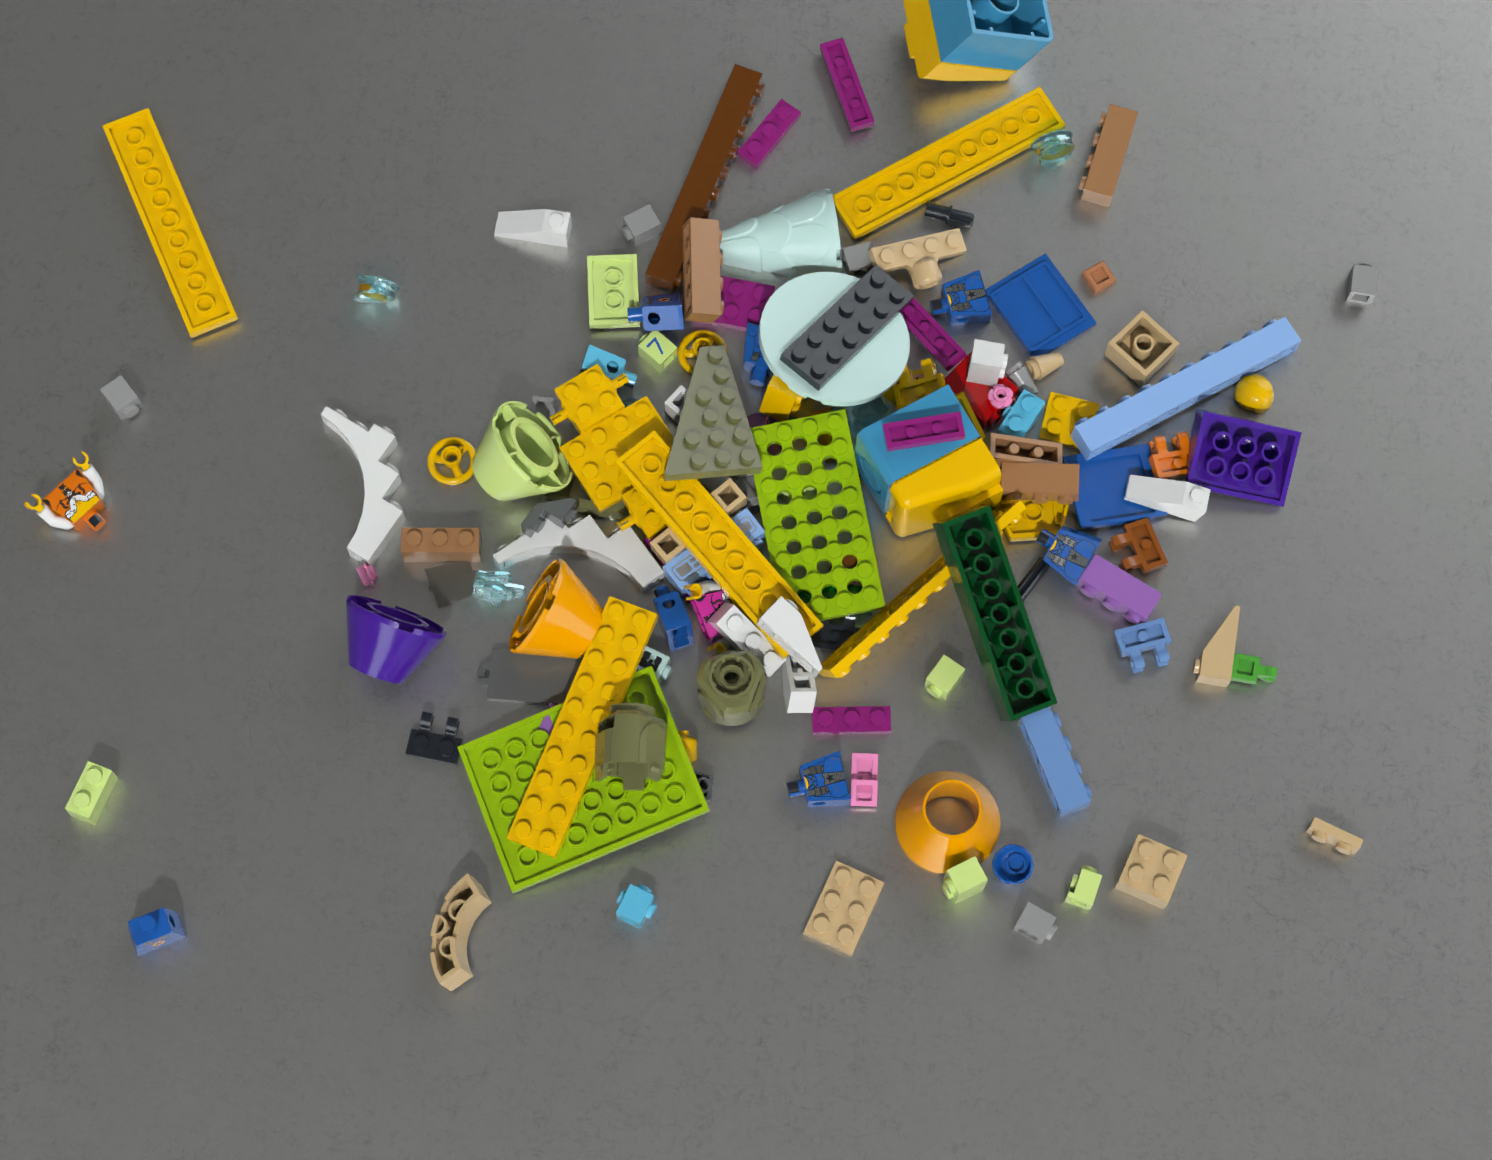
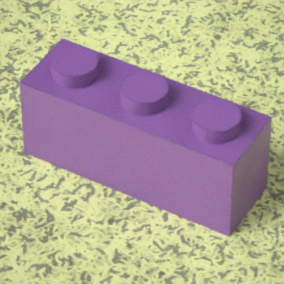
M1095 554L1077 584V587L1080 588L1084 595L1099 599L1107 609L1111 611L1117 610L1125 615L1124 617L1127 621L1135 625L1145 623L1162 596V593Z

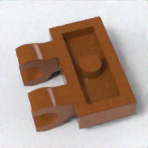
M1148 517L1124 525V533L1111 537L1112 541L1108 543L1112 552L1130 545L1134 556L1122 559V564L1118 565L1120 569L1127 573L1140 567L1144 574L1162 568L1168 563Z

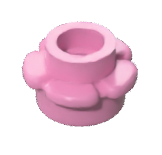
M997 384L993 389L989 390L988 399L995 408L1002 409L1012 403L1011 397H1013V392L1009 387Z
M363 562V565L357 567L364 586L370 584L374 586V580L378 578L372 564L367 566L366 562Z

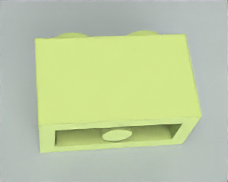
M88 761L65 810L72 817L95 826L118 777L112 770Z
M976 856L948 869L943 879L944 884L941 887L948 900L952 898L954 904H957L982 892L988 879Z

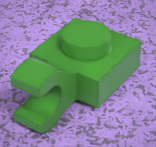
M1234 653L1231 680L1256 685L1257 678L1267 682H1274L1278 668L1259 665L1261 657Z

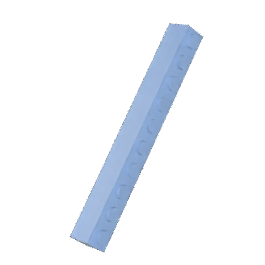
M1286 317L1278 321L1272 319L1259 331L1251 330L1247 332L1236 343L1232 340L1226 343L1221 348L1222 350L1216 353L1211 351L1205 354L1200 359L1201 361L1195 364L1190 362L1184 365L1180 372L1174 375L1172 373L1166 374L1159 380V383L1153 386L1151 384L1145 385L1138 391V394L1132 397L1130 395L1122 397L1117 401V405L1111 408L1108 406L1101 408L1096 412V416L1090 419L1087 417L1080 419L1074 424L1070 437L1087 461L1238 382L1242 377L1253 374L1295 352L1301 343V339Z

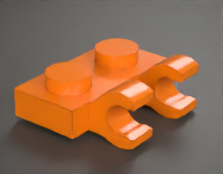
M1187 432L1176 433V437L1171 438L1172 446L1177 451L1168 452L1163 435L1154 437V441L1148 442L1150 451L1154 454L1148 458L1154 478L1170 480L1186 477L1190 445Z

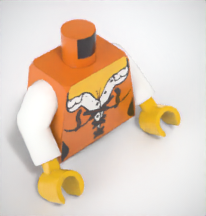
M81 451L85 457L82 463H77L72 456L73 463L81 467V471L78 468L73 471L43 500L36 494H30V496L35 498L36 504L32 507L25 501L24 506L27 509H35L37 511L36 514L52 527L66 530L74 528L80 531L88 524L96 532L106 523V520L99 514L105 508L102 502L105 492L101 477L93 465L88 464V455Z

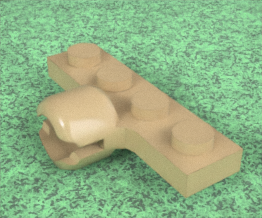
M960 228L874 247L868 253L873 267L877 265L884 272L902 268L907 269L914 287L917 290L931 288L942 281V275L937 263L938 260L962 255L967 252Z

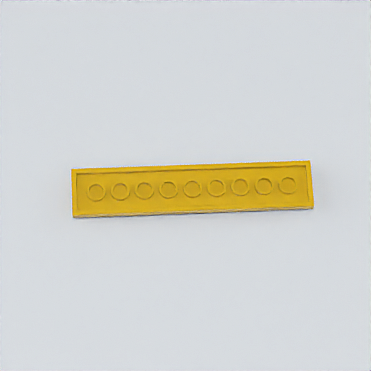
M1039 86L833 195L836 212L854 240H857L1064 130L1066 124Z
M149 108L102 125L190 337H196L238 320Z
M654 430L615 460L614 465L739 610L760 630L771 647L784 660L789 654L757 626L759 619L781 596L785 600L789 599L796 604L810 637L824 625L697 479L664 481L663 475L671 449Z
M1021 500L1002 501L992 510L1000 537L1004 533L1002 529L1008 524L1013 525L1022 517L1021 512L1027 507ZM943 554L886 604V608L876 613L860 630L855 632L837 650L829 655L821 663L822 670L819 674L831 678H842L847 675L852 669L850 666L856 660L861 661L871 653L870 648L876 642L880 644L890 636L889 631L895 625L897 627L901 626L909 619L908 614L914 608L917 610L928 602L927 597L933 591L936 593L943 589L947 584L946 580L950 577Z
M609 596L602 612L601 624L589 647H587L507 835L508 840L557 859L594 771L595 742L599 723L609 716V707L611 705L623 703L659 616L657 613Z

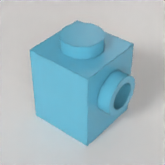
M630 884L627 890L623 889L616 902L619 904L616 911L617 918L641 929L645 919H651L657 907L654 904L655 897L651 894L652 890L642 884H638L637 887Z

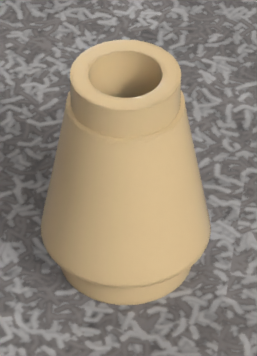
M1059 352L1029 357L1024 366L1027 365L1033 380H1041L1060 366H1063L1064 360Z

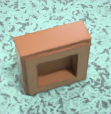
M1104 260L1082 271V277L1094 295L1116 284L1117 280Z

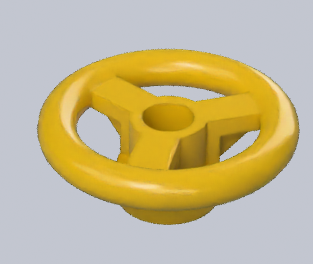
M696 330L689 333L682 339L678 347V359L681 366L688 373L692 374L694 367L688 363L686 358H697L700 347L713 346L714 341L717 345L725 346L728 356L724 340L718 334L709 330ZM699 338L693 343V349H686L692 340Z
M459 437L444 438L435 443L429 451L427 458L429 472L437 481L443 484L458 485L464 483L474 474L472 460L476 450L465 439ZM452 444H454V445H459V447L457 448L456 446H447V445H452ZM445 447V448L442 450L441 455H437L438 451H439L441 448ZM468 451L470 466L462 474L459 465L462 461V456ZM450 457H456L455 461H448ZM435 463L444 464L451 468L455 477H446L439 473Z

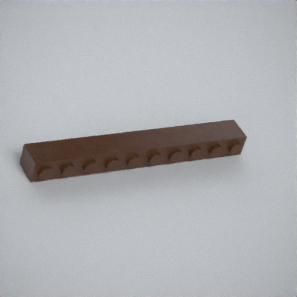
M737 64L734 65L645 273L646 284L670 293H674L677 286L681 287L683 283L682 226L690 217L710 219L712 214L710 207L712 202H717L721 192L719 185L721 181H726L728 177L730 159L735 160L739 146H737L739 138L743 139L748 128V125H746L747 119H752L755 113V100L757 97L761 98L764 92L765 84L762 83L763 73Z

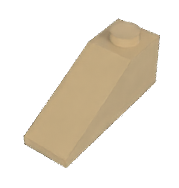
M1240 606L1233 608L1204 648L1200 657L1195 658L1193 673L1197 674V683L1227 687L1230 683Z

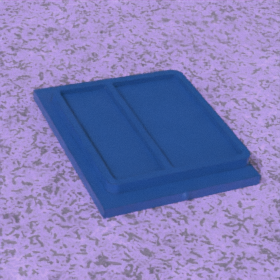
M1046 253L985 289L988 299L1030 357L1051 353L1096 325L1094 318Z
M1149 444L1109 449L1087 461L1082 454L1062 457L1063 464H1080L1079 501L1073 502L1080 529H1095L1132 523L1147 517L1149 520H1152L1156 517L1167 516V512L1124 500L1129 475L1154 478L1148 459L1151 456Z

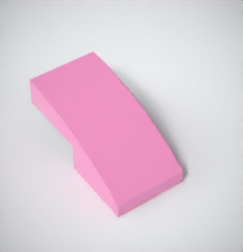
M851 754L850 806L877 807L878 754Z

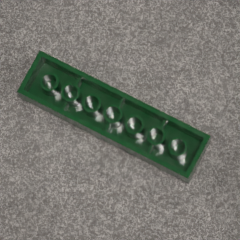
M990 505L977 506L932 523L1000 720L1012 722L1057 704Z

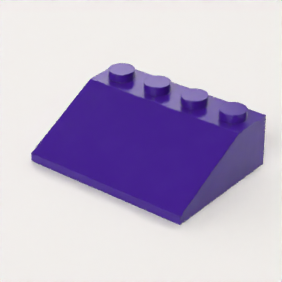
M1196 409L1190 436L1185 482L1211 489V492L1284 507L1302 432Z

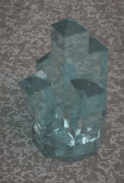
M477 570L472 597L484 599L498 606L503 603V599L510 601L514 597L522 599L527 592L525 586L510 583L513 579L510 571L485 572Z

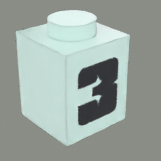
M646 646L636 672L652 666L660 684L662 680L667 681L673 667L670 666L669 656Z

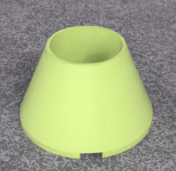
M519 401L505 402L495 410L472 460L473 473L480 486L490 496L500 501L556 492L567 486L572 478V472L569 473V465L559 450V447L564 445L565 442L557 429L539 411L534 414L526 409L527 404Z

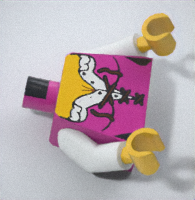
M705 580L695 584L684 585V589L689 588L691 591L690 597H686V600H690L707 643L713 644L707 647V651L714 649L716 654L726 652L732 645L708 620L725 602L734 604L733 601L715 581Z

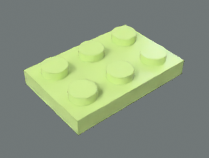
M637 254L587 256L590 329L640 327V322L629 323L627 308L639 307Z

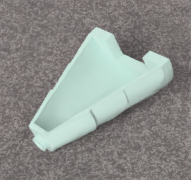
M830 188L814 191L786 205L782 204L758 217L752 216L722 231V241L719 244L720 253L723 255L722 264L760 273L766 271L792 278L814 272L842 273L838 221L833 195L829 194L831 193Z

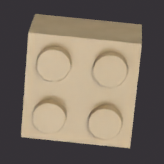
M1142 310L1108 343L1104 355L1142 387L1176 354L1180 343Z
M1138 834L1114 888L1164 910L1169 903L1188 855Z

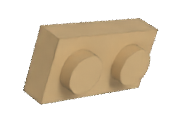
M1316 817L1311 820L1306 829V832L1311 834V838L1320 843L1328 842L1336 846L1335 849L1346 855H1350V853L1354 855L1363 843V839Z

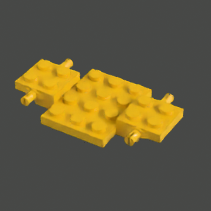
M596 364L554 389V393L561 402L562 410L549 416L554 426L568 418L580 434L560 446L559 450L598 512L601 513L622 500L629 511V516L617 522L620 530L623 532L636 524V526L643 530L648 540L665 531L668 526L619 471L614 462L654 430L670 449L672 448L674 437L647 395L625 408L617 394V388L629 382L625 373L611 380L603 373L600 366Z

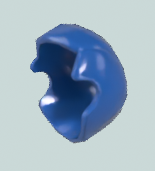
M1017 844L1005 845L994 855L992 861L993 872L1003 883H1023L1032 875L1034 868L1033 856L1024 846Z

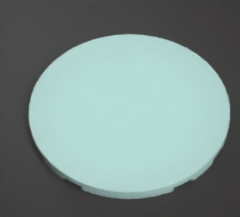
M836 272L805 274L786 282L769 298L759 323L760 349L764 360L773 374L785 382L788 388L804 398L809 397L821 401L824 405L855 406L864 404L882 396L884 392L896 384L904 371L910 351V340L907 325L901 313L818 391L780 360L781 354L860 279Z

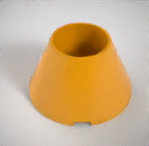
M559 558L558 561L556 559L552 561L533 586L525 600L528 602L523 616L518 615L509 639V650L517 654L578 659L589 647L601 624L604 609L564 560Z
M949 770L936 771L920 777L905 790L897 805L895 831L901 848L915 864L933 873H946L948 869L976 856L979 864H981L993 851L1000 833V814L994 797L981 782L961 772ZM944 797L955 798L969 808L973 816L974 825L968 831L961 834H944L931 825L925 808L936 799Z

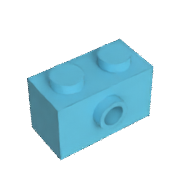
M1024 389L1013 406L1009 405L1005 409L1001 417L1004 421L998 428L997 434L1027 438L1042 415L1046 402Z

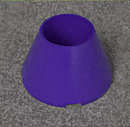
M349 595L346 600L348 662L351 667L366 675L383 681L402 684L447 635V631L443 633L444 628L417 613L399 606L393 608L383 605L381 600L359 595Z

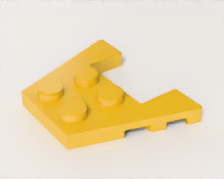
M1022 500L1023 504L1027 507L1021 512L1022 517L1013 525L1008 524L1004 531L1010 542L1037 540L1043 528L1057 535L1059 529L1065 524L1069 504H1059L1058 501L1036 504L1032 500Z

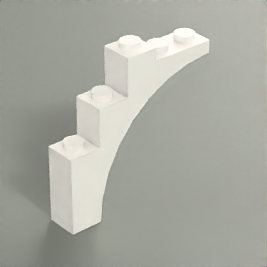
M326 406L321 413L323 423L339 434L352 449L360 463L364 478L365 496L363 512L357 530L347 546V550L351 557L362 564L366 562L367 566L370 564L374 565L406 520L402 511L403 508L395 501L390 500L402 483L399 470L390 463H386L398 446L395 433L386 426L381 428L376 424H373L368 431V428L361 422L356 421L353 423L347 419V415L337 408L332 410Z
M590 515L585 518L580 517L576 519L569 529L566 525L562 529L545 518L546 523L539 533L535 532L530 538L521 532L516 537L517 540L509 545L507 543L501 545L493 555L494 563L500 571L519 561L539 555L560 553L585 556L615 568L629 578L643 594L665 580L664 571L631 527L623 532L618 527L607 538Z

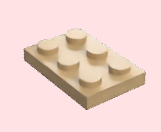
M836 861L803 934L852 956L885 882Z

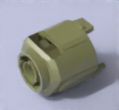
M748 650L726 651L706 657L697 673V698L701 710L713 723L737 726L749 722L758 715L765 700L764 694L766 690V677L761 661ZM729 672H734L738 675L735 679H724V676Z
M618 703L609 707V716L599 723L598 734L596 735L595 781L601 782L607 776L623 778L624 791H644L646 779L655 782L661 780V775L665 772L667 724L662 719L655 717L654 707L641 703Z

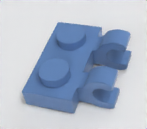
M1164 617L1114 630L1113 635L1120 656H1129L1133 674L1144 671L1145 662L1141 652L1151 649L1154 650L1155 661L1158 667L1168 665L1170 656L1166 645H1170L1172 640Z

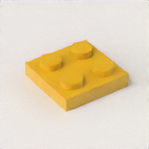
M1050 391L1038 440L1063 443V447L1079 451L1070 437L1074 424L1084 417L1090 419L1096 416L1099 403Z

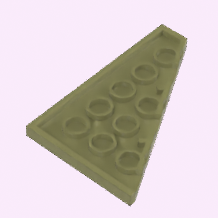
M725 346L700 347L663 479L664 481L759 474L763 468Z

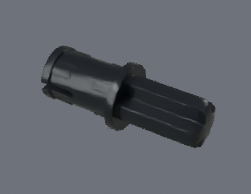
M928 201L924 217L944 221L946 225L950 222L970 228L973 225L975 215L952 209V205L947 207Z

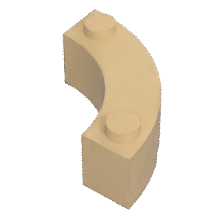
M468 873L445 896L444 899L446 901L439 914L435 915L430 934L432 936L430 958L435 976L439 984L450 991H453L473 977L467 959L468 937L477 917L492 903L481 883Z

